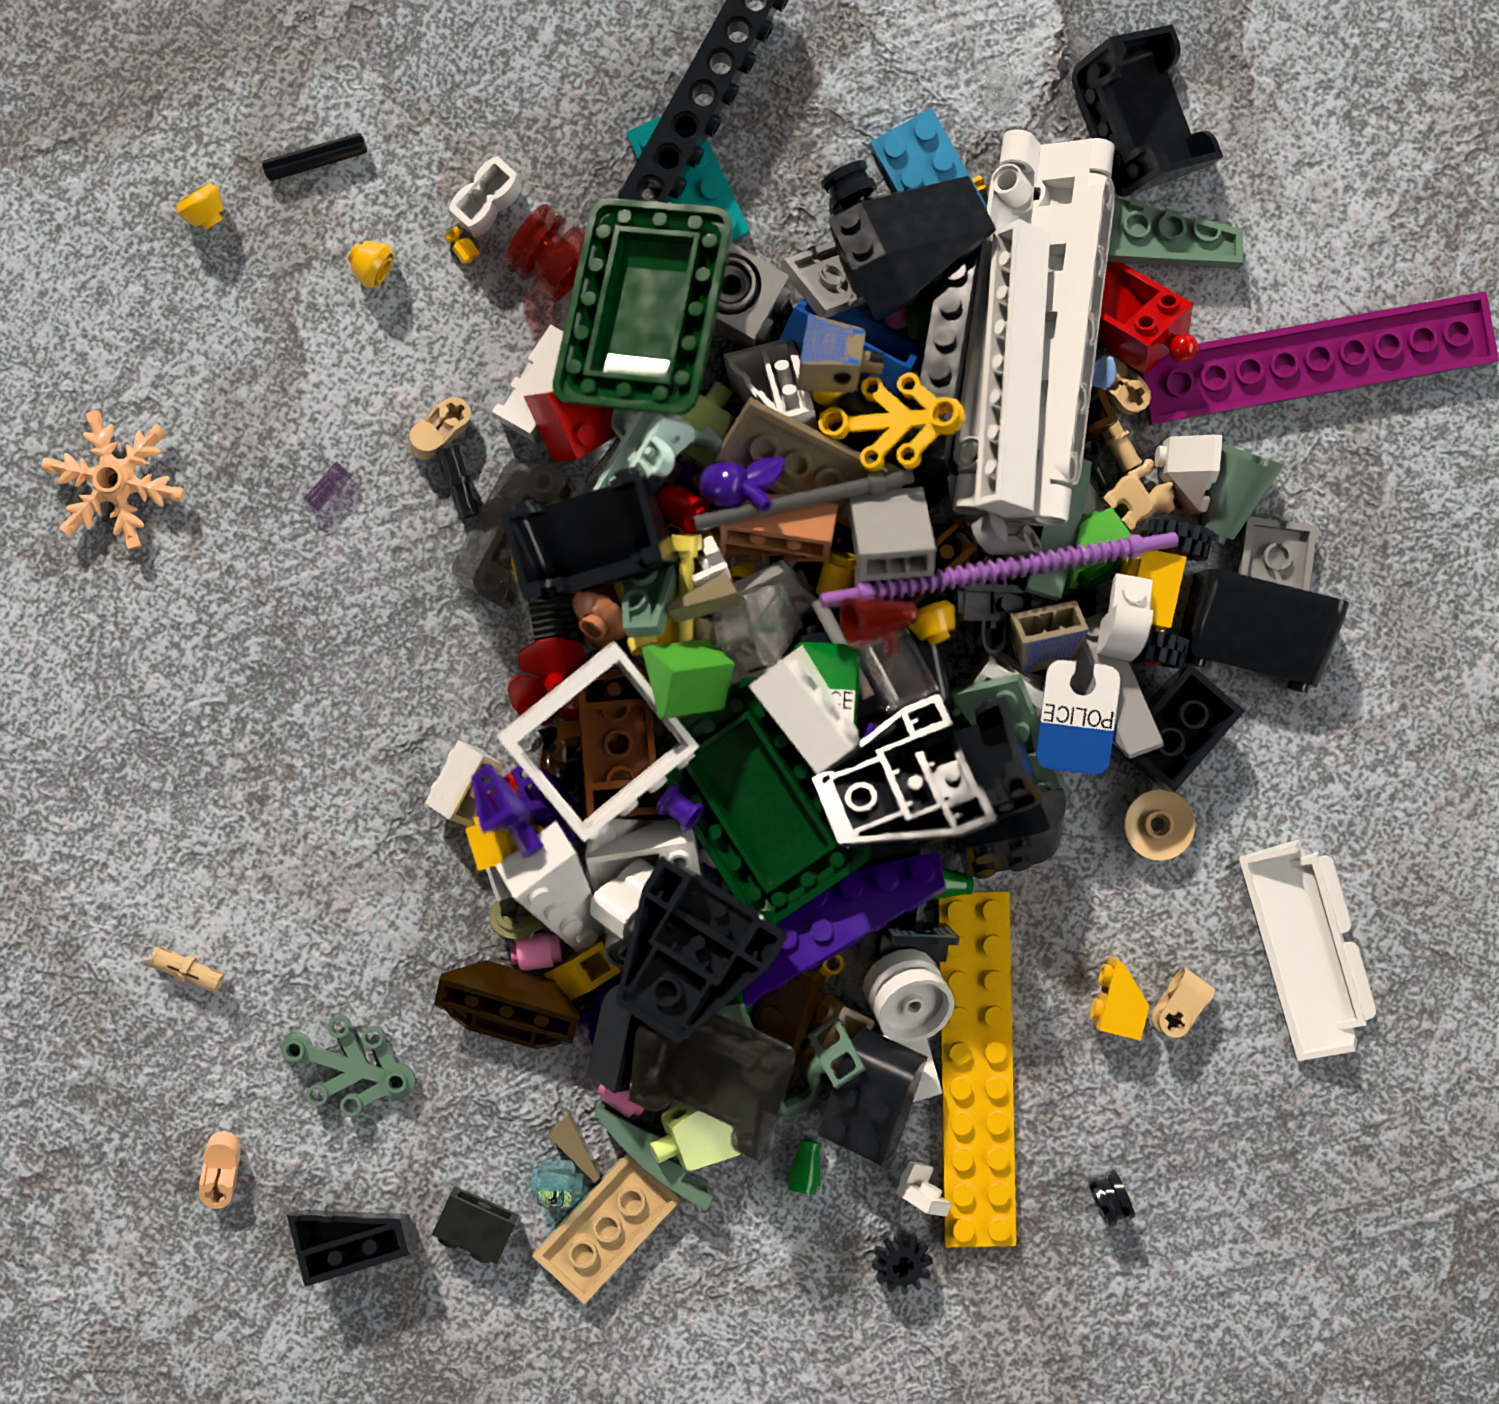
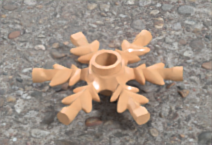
M100 410L86 413L92 433L84 432L83 436L96 447L89 450V452L100 457L99 464L94 468H89L85 459L82 458L79 465L68 453L64 454V462L45 457L41 463L42 471L61 475L57 481L58 484H65L77 479L75 487L81 485L86 480L93 486L91 495H79V498L84 502L66 507L68 512L74 514L59 528L70 537L82 523H84L87 530L90 529L94 511L101 516L100 504L104 501H110L115 506L110 518L117 517L113 534L117 536L123 531L127 549L139 548L142 545L135 527L143 528L144 524L131 513L138 509L127 504L128 496L131 493L138 492L142 500L146 502L148 495L159 507L164 506L163 498L180 503L185 498V489L166 486L170 479L169 476H163L151 481L152 473L141 480L134 474L136 465H149L143 458L153 457L161 453V450L154 446L165 437L167 432L157 423L151 428L145 438L141 431H137L133 449L126 444L127 457L117 459L113 456L112 452L118 442L110 444L114 426L110 424L104 429ZM118 475V481L116 485L113 486V478Z

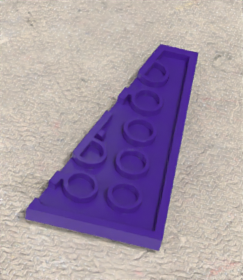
M938 851L855 870L776 923L789 937L770 968L742 990L744 1005L747 1008L758 1002L759 998L772 990L777 991L799 974L816 968L858 943L857 940L870 932L880 930L892 919L906 911L914 910L946 891L947 887Z

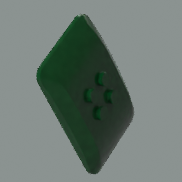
M615 198L602 199L591 208L552 382L553 392L561 402L571 405L673 416L685 415L695 408L711 347L732 234V220L728 212L722 208L712 206Z
M746 677L729 688L723 710L695 714L681 723L698 744L699 748L693 752L696 756L688 762V765L680 770L675 767L665 775L667 781L663 785L666 789L676 785L680 789L679 793L694 804L700 803L704 806L703 813L692 827L695 835L734 896L776 924L863 866L871 856L872 846L871 844L839 845L813 781L818 775L749 687L758 677ZM668 732L655 742L656 761L679 743L671 732Z

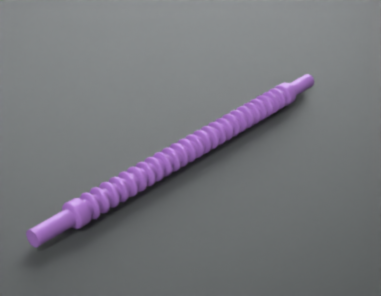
M1175 532L1143 538L1136 534L1127 536L1125 540L1119 537L1116 543L1109 539L1106 544L1098 541L1096 546L1093 543H1088L1086 548L1079 544L1076 550L1069 546L1066 551L1063 548H1058L1056 553L1053 550H1048L1046 555L1039 551L1036 557L1032 553H1028L1026 558L1018 555L1016 560L1008 557L1006 562L999 558L995 564L991 560H988L986 565L978 562L976 567H973L972 564H967L966 569L958 565L955 571L947 567L944 573L941 569H937L934 576L905 578L904 580L900 578L894 579V581L888 579L884 580V583L876 580L873 585L865 581L857 583L855 588L821 593L820 603L822 608L857 602L864 606L872 604L874 599L881 603L884 597L892 601L895 595L902 599L904 594L913 597L914 592L923 595L925 590L932 594L935 588L943 592L946 586L950 590H954L955 585L964 588L966 583L974 586L976 581L983 585L986 579L994 583L997 577L1004 581L1006 576H1009L1010 579H1015L1017 574L1024 578L1027 572L1034 576L1037 570L1041 574H1045L1047 569L1055 572L1057 567L1060 570H1065L1067 565L1074 569L1077 563L1081 567H1085L1087 562L1095 565L1097 560L1100 563H1105L1107 558L1114 562L1117 556L1121 560H1124L1127 555L1129 558H1138L1143 556L1144 552L1178 546V536Z

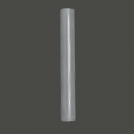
M820 599L814 601L811 605L831 643L848 644L829 607L822 608ZM860 667L858 695L861 701L875 694Z

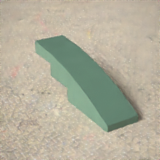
M1083 459L1080 480L1070 488L1072 494L1068 523L1063 526H1037L1034 530L1040 540L1042 552L1045 555L1048 550H1053L1056 553L1058 548H1063L1064 551L1069 546L1075 548L1088 490L1091 461ZM1067 565L1065 570H1060L1057 567L1055 572L1047 569L1045 574H1041L1037 570L1034 576L1027 572L1024 591L1058 602L1062 596L1070 568L1069 565Z
M600 1100L595 1115L616 1142L660 1182L678 1195L707 1211L713 1199V1188L686 1175V1170L676 1160L675 1156L659 1164L655 1160L649 1144L662 1138L663 1131L632 1115L627 1119L607 1103Z

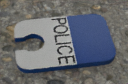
M1056 660L1048 666L1046 671L1036 759L1040 765L1048 769L1100 774L1108 768L1110 763L1120 675L1111 666L1093 664L1094 688L1086 695H1078L1070 687V679L1075 673L1076 661Z

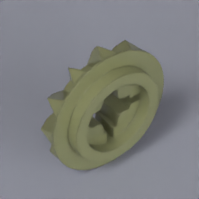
M513 896L496 901L490 910L489 919L493 932L498 933L503 941L509 938L518 943L520 938L529 937L532 939L533 934L537 930H543L544 923ZM519 907H521L524 917H522L519 925H516L513 918L516 917Z

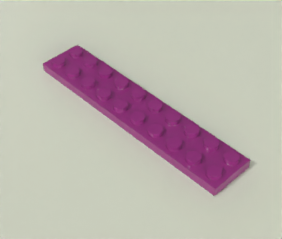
M1487 291L1198 343V353L1191 361L1178 362L1168 352L1147 374L1140 373V376L1151 391V399L1146 407L1149 426L1493 364L1499 361Z

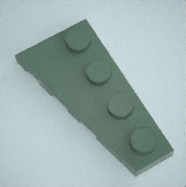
M1115 197L1107 262L1239 269L1243 264L1242 229L1200 217L1197 220L1179 215V211L1169 208L1162 211L1145 206L1146 202L1134 198L1128 201Z
M1021 673L953 688L951 697L971 725L977 724L975 712L984 701L1005 696L1011 706L1040 791L1045 792L1063 788L1067 801L1069 792L1060 770L1045 768L1036 759L1040 720Z

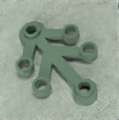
M337 1015L329 1021L328 1032L331 1036L339 1039L348 1057L314 1047L311 1039L303 1033L291 1034L281 1045V1054L289 1063L297 1064L307 1060L343 1072L324 1083H314L306 1092L308 1103L313 1106H321L328 1100L329 1096L363 1078L377 1082V1084L360 1094L350 1093L346 1095L340 1103V1110L345 1116H356L364 1106L385 1095L392 1099H401L408 1096L415 1086V1074L408 1065L396 1062L385 1041V1031L383 1028L372 1025L362 1034L363 1044L375 1051L381 1067L368 1063L351 1030L352 1024L350 1019L345 1015ZM336 1020H340L345 1024L344 1032L335 1030L334 1022ZM370 1031L377 1032L379 1034V1042H371L368 1039V1033ZM290 1044H297L300 1047L299 1055L290 1053ZM399 1076L403 1081V1085L401 1087L393 1086L391 1077ZM318 1088L322 1090L324 1094L322 1100H317L313 1097V1089ZM348 1099H353L357 1102V1110L348 1109L346 1105Z

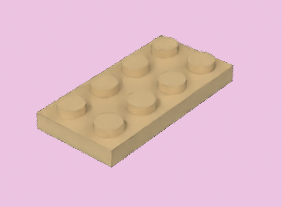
M626 1152L534 1251L532 1257L585 1305L681 1201L682 1196L672 1191L647 1172Z

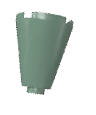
M1222 444L1219 474L1216 483H1212L1210 489L1205 491L1204 496H1209L1210 502L1207 511L1202 513L1200 522L1201 527L1214 531L1213 541L1224 544L1226 538L1234 540L1280 473L1283 464Z

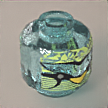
M544 1159L540 1162L538 1168H533L531 1197H536L537 1203L542 1207H570L573 1203L574 1195L581 1196L583 1174L576 1173V1166L570 1160Z

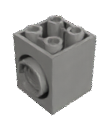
M730 242L714 332L744 349L767 343L773 331L774 321L772 319L776 314L781 317L791 299L789 296L792 289L788 288L790 275ZM732 289L737 291L738 293L733 296L725 295L723 292Z

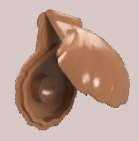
M613 584L594 589L592 592L576 593L572 606L580 620L579 627L585 634L584 641L600 650L604 649L611 642L616 643L619 647L621 639L628 635L623 629L622 607Z

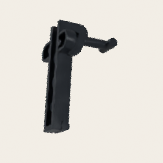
M982 553L977 557L974 567H976L978 562L986 565L988 560L993 561L994 564L999 558L1003 559L1004 562L1006 560L1003 555ZM1006 576L1004 581L997 577L994 583L986 579L983 585L976 581L974 586L966 583L964 588L955 585L954 590H950L946 586L943 593H950L952 597L935 599L934 595L927 603L930 605L946 600L953 604L955 607V622L974 623V645L976 649L982 654H997L1005 647L1006 623H1010L1011 614L1076 600L1083 617L1087 618L1096 614V590L1064 588L1061 599L1057 602L1025 592V586L1007 585Z

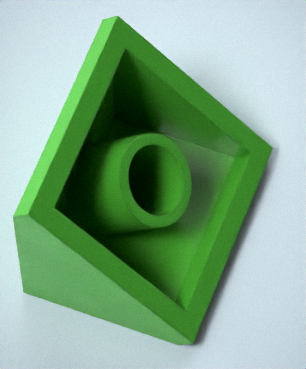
M699 639L651 645L642 648L659 720L721 711L725 708L735 663L709 640Z

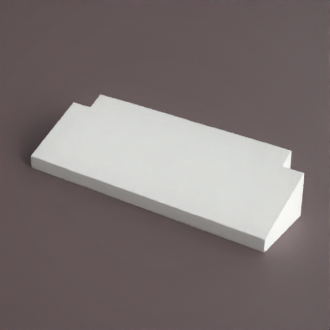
M1299 839L1240 856V864L1297 1060L1303 1061L1355 1052L1358 1041L1354 1027L1365 1026L1367 1020L1375 1016L1376 1006L1359 947L1354 942L1344 941L1342 933L1350 930L1351 919L1333 859L1326 855L1320 856L1319 852L1304 856Z

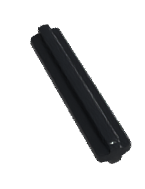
M355 133L266 159L262 162V167L268 180L273 181L363 155L367 152V145L362 134Z

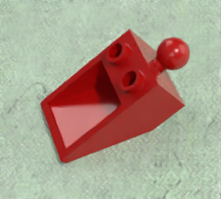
M1107 262L1098 339L1117 359L1144 375L1168 352L1178 362H1189L1198 353L1197 340L1194 336L1188 334L1193 303L1122 262Z

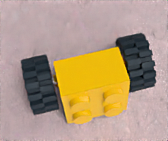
M1153 518L1149 520L1145 537L1175 532L1178 536V546L1144 552L1143 556L1138 558L1128 557L1118 574L1153 580L1149 610H1153L1151 627L1141 653L1134 660L1155 666L1184 669L1190 641L1176 635L1165 634L1166 630L1164 629H1169L1172 626L1186 560L1200 562L1208 560L1214 531L1197 524H1189L1188 522Z

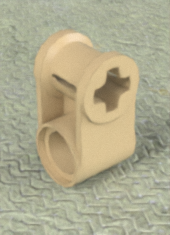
M1186 967L1180 969L1151 1013L1153 1026L1157 1031L1172 1038L1184 1036L1199 1014L1210 1003L1214 996L1215 988ZM1168 1014L1173 1015V1018L1177 1020L1174 1026L1170 1025L1165 1019Z

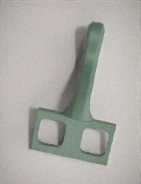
M837 1015L807 1035L814 1047V1053L805 1068L808 1087L801 1093L784 1101L787 1112L782 1114L784 1117L799 1115L811 1108L820 1099L825 1088L822 1074L826 1073L834 1088L837 1089L866 1070ZM835 1025L840 1034V1040L828 1049L823 1050L818 1041V1035ZM850 1054L856 1067L851 1073L842 1079H838L833 1070V1064L845 1055Z

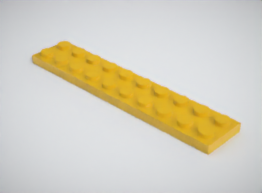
M1007 890L973 891L971 895L937 899L938 923H947L960 937L959 945L948 946L946 962H939L941 977L949 986L955 1002L952 1016L940 1030L943 1198L952 1203L947 1217L943 1216L944 1245L946 1248L1016 1246L1010 893Z

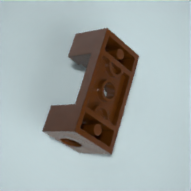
M635 666V668L651 686L647 668L643 666ZM608 668L571 698L572 707L578 710L583 777L577 778L580 814L585 818H588L656 762L652 708L619 668ZM570 671L569 676L572 675L575 671ZM616 733H622L627 739L626 749L619 754L612 753L608 748L609 738ZM658 789L653 793L647 790L636 799L639 804L625 816L657 813L655 808L659 801Z

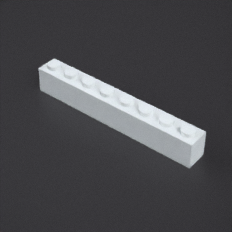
M1021 219L1001 226L993 233L974 506L1006 518L1033 511L1050 245V233Z

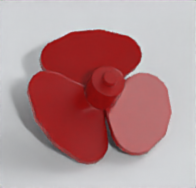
M553 637L537 640L521 649L517 656L519 667L526 673L539 678L529 675H518L509 682L507 691L510 702L520 716L567 679L570 671H577L590 660L583 659L584 649L573 640ZM571 699L559 708V712L564 720L575 721L578 719V710L572 707ZM557 711L539 725H547L552 722L556 717Z

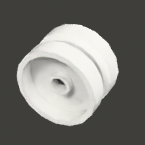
M904 949L887 954L872 965L864 979L863 992L866 1001L874 1013L881 1031L890 1040L900 1043L920 1042L940 1031L952 1016L955 1003L952 992L946 981L941 977L935 962L925 952L915 949Z

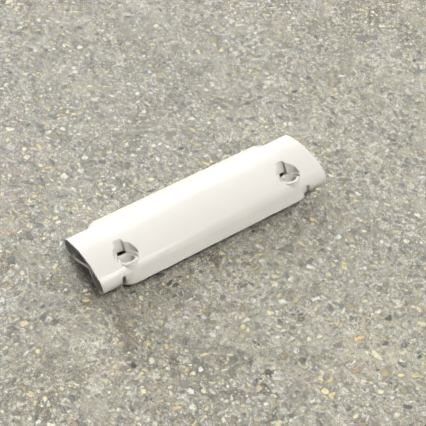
M1007 131L1003 135L999 168L996 169L991 178L987 212L996 229L1014 220L1021 219L1050 233L1033 511L1008 518L1000 516L1004 521H1025L1028 525L1035 526L1066 525L1069 518L1072 494L1070 488L1080 480L1115 203V188L1111 179L1115 146L1106 139L1093 138L1041 145L1035 136L1028 131ZM1035 188L1040 193L1039 200H1033ZM993 234L982 242L960 401L964 409L965 419L962 426L956 431L954 460L958 464L957 472L959 475L956 478L952 509L957 513L981 518L990 513L989 511L974 507L978 459L973 463L972 460L978 455Z

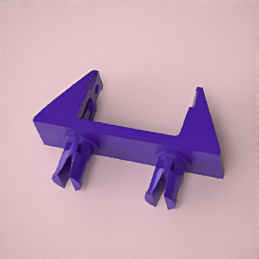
M487 764L471 776L478 821L483 834L501 830L504 832L508 831L521 851L523 858H529L545 847L531 826L533 824L541 825L545 830L554 822H557L570 844L576 840L561 818L560 812L548 798L544 797L539 787L535 784L528 789V786L534 781L529 775L526 779L522 777L524 769L520 765L511 771V775H513L521 799L506 780L501 778L491 764ZM539 768L568 805L574 804L575 800L569 793ZM485 775H488L490 778L488 784L484 782ZM496 787L497 790L490 794V796L496 804V806L494 807V805L488 797V794L491 790H493Z

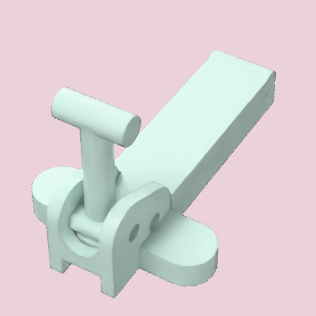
M614 409L611 426L621 439V442L592 491L610 486L609 482L616 478L615 472L630 467H636L637 471L645 472L647 478L651 474L665 477L672 471L675 457L690 443L708 448L715 454L723 441L710 427H704L701 431L693 429L688 422L681 420V415L673 416Z

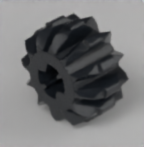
M898 1230L896 1232V1240L894 1241L889 1236L884 1235L883 1242L885 1247L875 1246L874 1254L878 1258L871 1262L873 1270L879 1271L876 1275L878 1283L887 1282V1289L891 1293L898 1285H900L904 1295L908 1294V1285L911 1284L915 1289L920 1290L922 1286L919 1278L929 1279L931 1274L926 1267L933 1264L932 1257L926 1254L928 1250L927 1244L925 1242L917 1243V1236L914 1233H911L904 1240L902 1231ZM905 1257L907 1259L904 1263L905 1267H898L899 1258Z

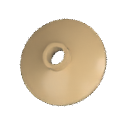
M1151 790L1139 795L1129 805L1124 817V833L1128 843L1138 854L1151 860H1169L1180 855L1190 845L1195 832V818L1191 807L1181 796L1167 790ZM1158 817L1162 822V826L1159 830L1154 831L1151 828V821Z

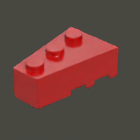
M554 392L523 396L554 462L578 460L617 436L611 426L614 409L566 404L561 402Z

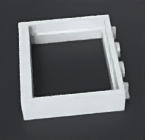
M614 642L608 644L497 735L500 742L584 842L590 837L594 840L601 833L603 835L610 828L608 822L616 815L620 814L623 817L630 813L639 804L636 800L647 790L653 793L667 781L665 775L675 767L680 770L688 765V762L696 756L693 752L699 748L698 744L676 717L662 719L661 721L679 743L582 821L519 746L518 741L614 663L658 716L651 686Z

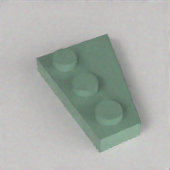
M679 563L622 581L624 586V594L621 596L623 629L629 638L663 635L669 616L665 606L673 602L678 587Z

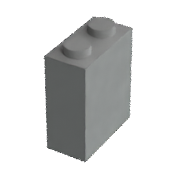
M923 487L887 490L886 493L871 496L870 493L849 497V520L859 582L934 576L936 548Z

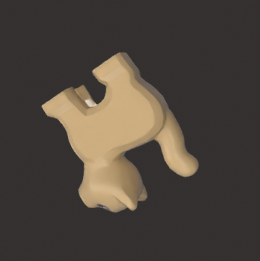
M1146 459L1143 465L1128 471L1114 484L1111 491H1108L1100 498L1106 509L1112 507L1115 510L1117 505H1120L1125 510L1120 519L1130 533L1136 529V525L1139 522L1148 519L1153 513L1169 514L1175 509L1176 493L1172 488L1174 482L1171 481L1157 485L1148 494L1140 481V478L1152 472L1154 462L1151 459Z

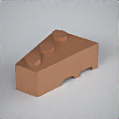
M765 493L770 499L787 496V494L774 495ZM747 499L743 505L751 504L753 502ZM825 502L722 525L720 531V552L726 563L731 562V557L751 556V562H763L764 556H783L784 562L829 561L838 504Z

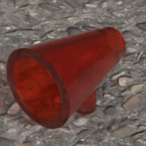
M847 597L841 603L839 617L843 637L851 648H857L882 638L883 654L895 655L898 654L897 631L915 624L918 614L913 602Z

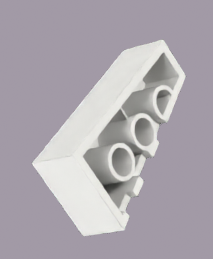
M554 822L538 834L541 842L545 845L542 850L529 858H523L521 851L518 849L499 863L496 868L513 897L579 953L583 949L594 945L598 938L605 934L604 925L590 915L591 898L593 895L576 852L557 822Z

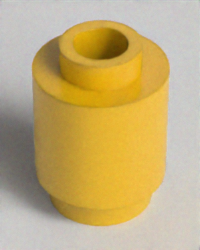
M831 550L829 561L823 562L815 592L820 595L821 593L854 588L853 566L856 563L855 555L840 550Z

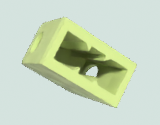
M715 381L705 397L699 394L695 408L691 412L681 415V420L688 422L693 429L699 431L704 427H710L723 441L733 422V416L723 410V407L733 392L723 384ZM691 443L679 453L702 469H705L714 462L715 454L710 449Z
M708 1083L662 1114L661 1121L666 1136L649 1144L658 1164L675 1156L676 1160L686 1171H693L741 1154L728 1116L715 1117L712 1087Z

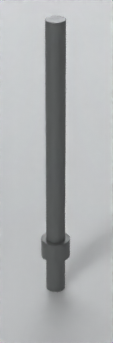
M904 469L883 474L882 471L866 474L864 479L771 499L773 506L767 512H762L754 503L697 515L694 516L695 527L699 531L865 493H870L871 496L886 493L888 488L914 483V475L912 469Z

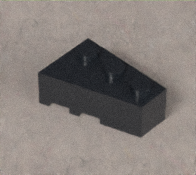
M298 1210L287 1215L304 1287L410 1255L419 1249L410 1214Z

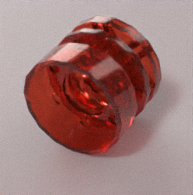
M542 204L529 215L515 233L504 256L503 265L511 272L518 271V276L523 281L529 280L537 273L534 282L535 290L553 303H556L565 297L574 286L585 231L578 226H574L564 233L567 223L566 217L561 214L555 216V211L548 204Z

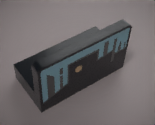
M889 921L885 927L878 930L874 955L880 960L883 956L897 950L915 949L925 952L934 962H946L948 946L959 945L960 937L947 923Z

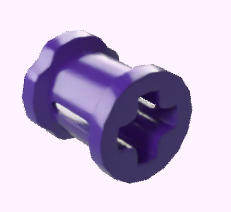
M672 785L661 796L655 811L660 815L666 814L680 825V830L685 833L699 820L704 811V806L700 803L694 804L679 793V787Z

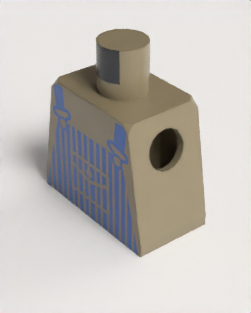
M808 314L799 366L797 391L854 392L857 390L860 372L882 375L885 353L863 350L866 333L863 328Z
M1076 600L1010 615V643L1020 669L1024 673L1031 672L1032 674L1039 675L1044 673L1048 666L1056 660L1072 661L1089 631Z

